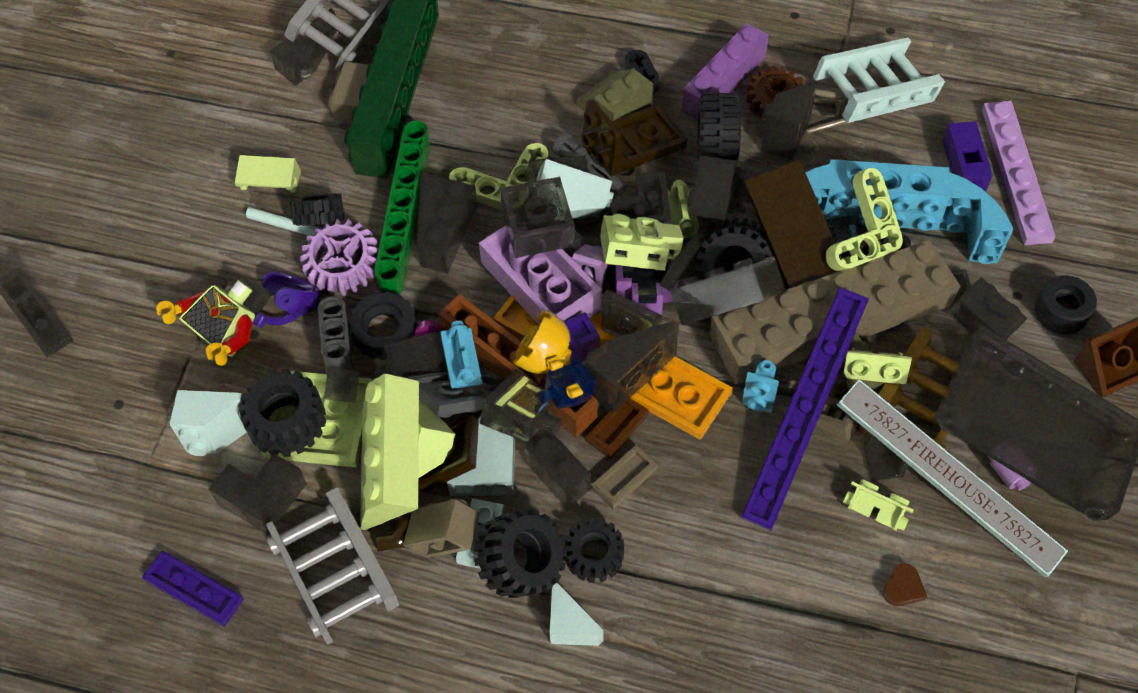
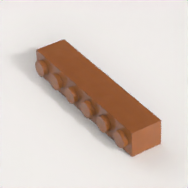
M459 294L438 313L440 326L443 331L452 328L451 324L455 321H462L465 326L471 328L477 359L490 371L497 373L504 379H507L516 371L507 381L509 386L523 374L531 380L530 383L550 392L553 395L551 400L527 388H524L519 393L536 407L538 406V408L543 404V401H549L541 411L574 437L578 438L597 418V399L582 387L580 388L583 391V395L573 399L569 398L566 388L575 384V382L558 369L545 374H536L523 370L513 364V361L517 359L515 354L521 341Z

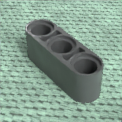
M327 297L318 304L324 368L327 377L330 379L343 380L348 378L353 372L346 306L341 298Z

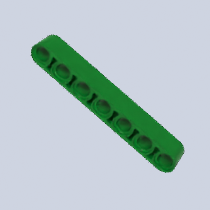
M419 120L408 122L402 132L375 265V276L381 293L392 292V294L400 295L405 288L431 150L428 127Z

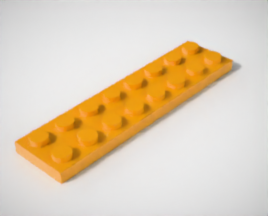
M512 296L508 298L493 317L495 322L521 340H523L530 326H538L534 319ZM596 313L589 319L600 335V355L576 366L572 365L569 358L565 365L621 396H628L648 409L649 412L701 440L732 394L733 387Z

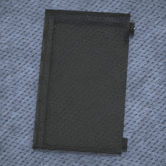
M980 325L972 333L935 414L937 424L944 431L958 437L1081 512L1087 518L1101 521L1108 520L1117 514L1121 509L1138 458V419L986 327Z

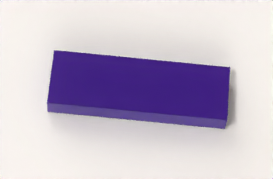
M163 550L142 576L145 582L223 627L226 626L244 600L240 594Z

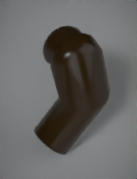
M406 513L400 517L393 533L376 535L378 552L405 547L403 544L411 513Z

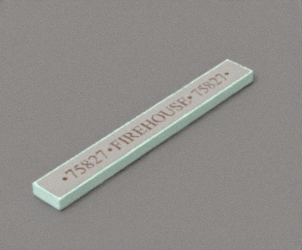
M860 379L837 404L838 407L1044 578L1052 573L1068 552Z

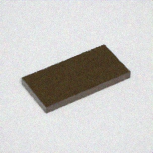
M800 159L743 182L787 290L839 272L829 267L826 261V251L831 245L835 244V241Z

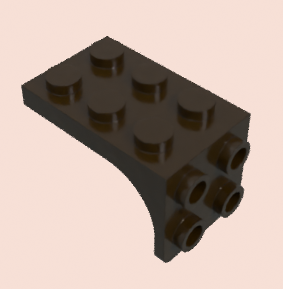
M594 100L587 101L581 140L585 148L589 149L596 157L599 166L604 167L610 176L682 150L687 146L688 139L658 104L611 121Z

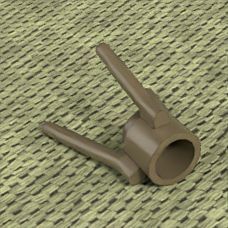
M803 88L804 93L828 97H808L806 99L808 103L836 105V115H841L842 117L841 119L807 128L805 130L807 134L843 124H853V122L848 123L842 116L848 104V98L844 94L814 88Z

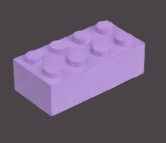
M527 212L479 242L481 263L538 325L541 321L536 318L545 309L558 316L564 322L584 312L590 318L602 309V289Z

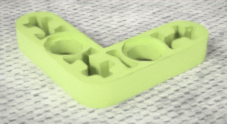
M540 143L528 145L521 154L507 181L469 168H456L449 175L451 191L458 196L507 213H518L525 208L533 194L540 167L546 159L549 160L548 149ZM540 155L541 157H537L534 161V166H532V158ZM521 174L532 176V179L528 182H521L517 178ZM485 186H491L495 189L493 193L487 195L480 192ZM516 190H518V199H513L516 194Z
M875 168L859 171L853 178L854 191L868 232L833 244L827 249L826 261L833 270L841 271L893 253L902 246V233L883 176ZM868 179L871 182V185L867 186L866 180ZM875 194L876 198L871 199L870 196ZM875 203L882 209V217L880 219L875 216L873 211ZM888 236L890 242L880 245L878 240ZM862 240H864L869 246V253L867 256L864 255L860 249V243ZM846 251L850 252L851 256L840 260L839 254Z

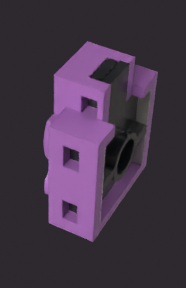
M667 259L665 271L614 265L616 302L631 303L632 315H662L663 303L676 302L678 280L674 259Z

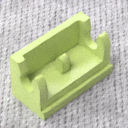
M239 155L235 185L240 187L241 190H247L248 186L286 188V190H290V193H296L301 169L295 158Z

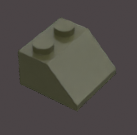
M634 68L615 71L578 98L575 104L585 112L587 101L594 100L608 118L614 121L649 108L652 105L653 83Z

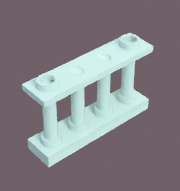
M909 37L822 56L813 75L815 81L831 77L848 98V104L842 114L848 123L934 102L945 83L939 74L922 77L904 54L911 43ZM896 62L910 81L901 82L887 64ZM875 67L889 86L879 87L865 69ZM853 72L867 89V92H857L843 74Z

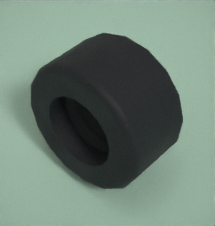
M1069 275L1056 276L1048 280L1042 288L1035 303V313L1041 324L1050 331L1063 335L1075 334L1084 329L1096 310L1097 298L1089 284L1080 278ZM1056 300L1066 301L1075 309H1066L1060 306Z

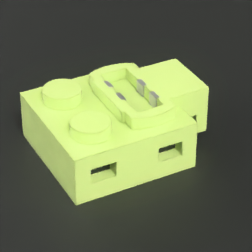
M622 214L604 215L600 233L605 264L664 271L667 259L679 260L684 239L680 225L665 224L656 219L646 217L631 219Z

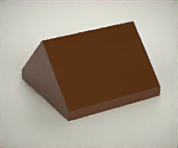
M1138 317L1087 339L1074 360V363L1101 397H1105L1138 382Z

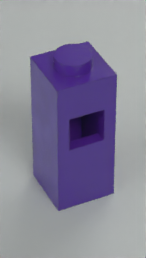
M977 122L949 123L943 138V145L951 173L969 180L986 192L993 175Z

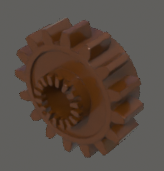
M770 66L769 72L761 69L759 76L752 75L751 82H748L747 103H751V110L756 111L759 117L769 121H784L788 118H794L795 113H801L803 105L806 104L807 93L803 92V88L807 87V85L802 84L803 77L795 78V71L792 70L786 73L785 67L775 71V68Z

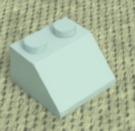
M177 390L170 426L187 453L195 456H205L206 453L218 454L247 433L239 413V406L243 405L240 400L242 397L241 393Z

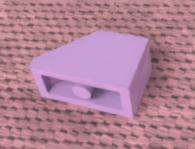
M585 244L574 252L572 259L602 289L603 293L614 265L605 264L602 246L594 247Z

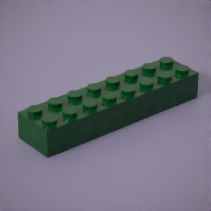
M394 0L393 4L390 3L388 5V18L386 23H383L381 26L380 42L374 46V60L367 67V80L365 85L360 87V101L358 106L353 108L352 124L350 128L346 129L344 136L345 145H348L349 161L353 163L354 171L357 175L388 179L439 18L437 0Z

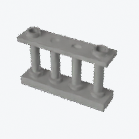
M306 0L289 21L284 36L292 42L299 34L310 37L339 57L334 69L338 73L342 69L344 62L354 61L357 56L355 53L356 49L382 15H387L388 5L390 3L393 4V0H370L378 6L372 15L351 0H333L365 23L359 32L325 9L324 3L326 0ZM313 17L316 19L321 18L352 40L351 43L344 49L311 26L312 22L310 20Z
M338 487L326 493L330 505L325 507V511L279 534L272 521L266 524L271 533L270 536L266 537V540L273 554L281 553L312 615L311 618L307 619V622L315 638L322 635L327 645L333 642L327 630L328 627L375 602L377 605L383 602L388 612L400 606L390 583ZM330 522H333V524L340 522L344 531L339 533V537L292 561L285 547L286 545ZM345 548L347 550L354 548L358 557L353 559V564L306 588L299 575L301 571ZM359 575L362 577L369 576L373 584L368 586V591L320 616L313 602L314 599Z

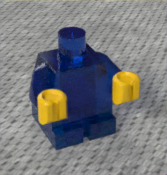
M558 356L547 360L549 369L545 377V389L538 392L542 403L552 400L557 408L575 407L591 400L596 380L589 371H586V367L580 358L572 360L570 364L564 367Z

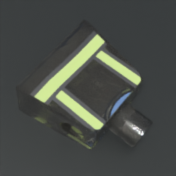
M515 369L484 400L480 424L521 441H529L539 429L554 437L560 430L563 420L551 414L554 402L553 394L521 371Z

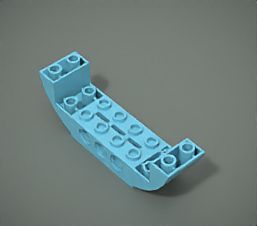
M830 159L828 165L806 172L824 218L829 223L866 226L854 191L853 178L859 171L875 168L883 176L899 227L923 231L967 232L968 261L980 262L982 264L998 263L1013 231V226L998 203L982 188L963 177L949 172V167ZM869 179L866 180L867 186L871 185ZM875 194L871 195L870 198H876ZM875 203L873 211L875 216L880 219L882 217V209Z

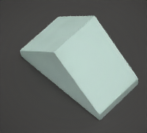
M558 583L554 584L551 596V644L599 646L603 642V629Z

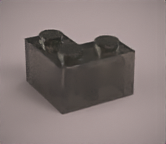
M665 172L637 173L635 197L610 199L609 216L622 214L631 219L646 217L656 219L665 224H671Z
M273 454L255 478L228 463L208 489L219 506L269 535L270 531L266 524L272 521L275 526L307 483L300 468Z

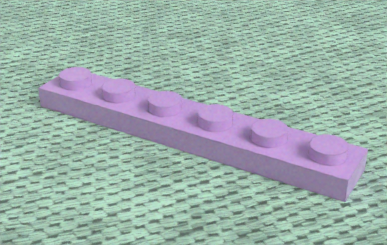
M1012 101L984 103L982 113L1023 245L1053 243L1056 236Z

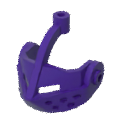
M277 271L266 273L262 278L263 288L274 296V302L277 307L289 313L273 317L258 311L252 323L263 328L265 323L279 326L294 321L318 307L319 296L317 287L289 274Z

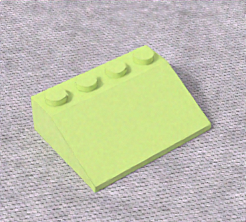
M383 374L367 385L362 411L361 530H367L418 509L419 381Z

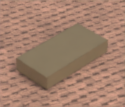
M635 444L591 483V489L614 510L658 469L659 464Z

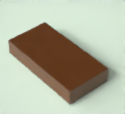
M622 395L585 436L586 442L611 459L647 418L649 410L628 396Z

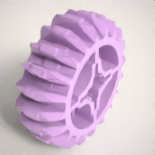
M336 219L333 226L326 222L324 224L325 229L315 228V237L307 236L306 241L308 245H302L303 255L300 256V261L303 265L302 270L305 276L308 277L309 282L316 285L321 292L327 289L329 294L333 296L339 290L341 295L345 296L347 289L351 288L356 293L357 285L361 284L367 287L366 278L374 279V270L379 250L377 249L378 242L372 236L369 229L364 230L360 222L353 226L352 221L348 219L342 225L341 221ZM327 249V254L322 258L323 261L319 263L321 255ZM363 250L360 261L354 265L355 259L359 257L358 253Z

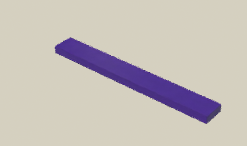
M839 287L742 513V519L772 531L869 298Z

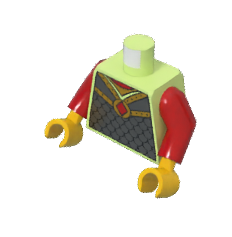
M237 280L229 292L213 285L206 290L175 302V306L170 301H162L156 306L157 315H162L165 324L175 322L176 315L179 314L181 316L179 319L210 344L206 348L208 360L215 358L216 364L220 366L226 364L227 355L233 357L236 351L249 343L252 322L255 318V313L243 304L253 290L240 280Z

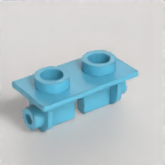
M455 321L451 324L452 328L440 331L451 389L482 385L471 328L465 326L462 321Z
M769 360L761 361L757 365L755 374L747 373L742 399L743 405H747L754 411L772 413L779 381L774 379L776 372L774 363Z

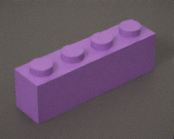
M746 23L684 87L682 111L697 119L698 102L702 93H733L766 57L769 35Z

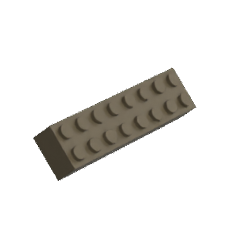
M929 239L858 266L714 315L711 319L709 337L736 385L746 381L748 372L755 374L757 365L761 361H771L777 370L807 359L813 350L839 287L869 298L856 330L858 336L862 339L952 306L960 284Z

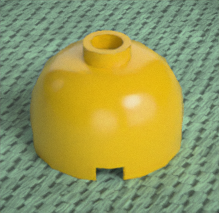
M546 309L536 318L541 323L538 326H530L516 351L515 356L517 359L513 361V364L523 370L536 374L551 372L547 366L549 358L558 356L564 366L572 354V350L568 349L571 338L567 325L558 316Z

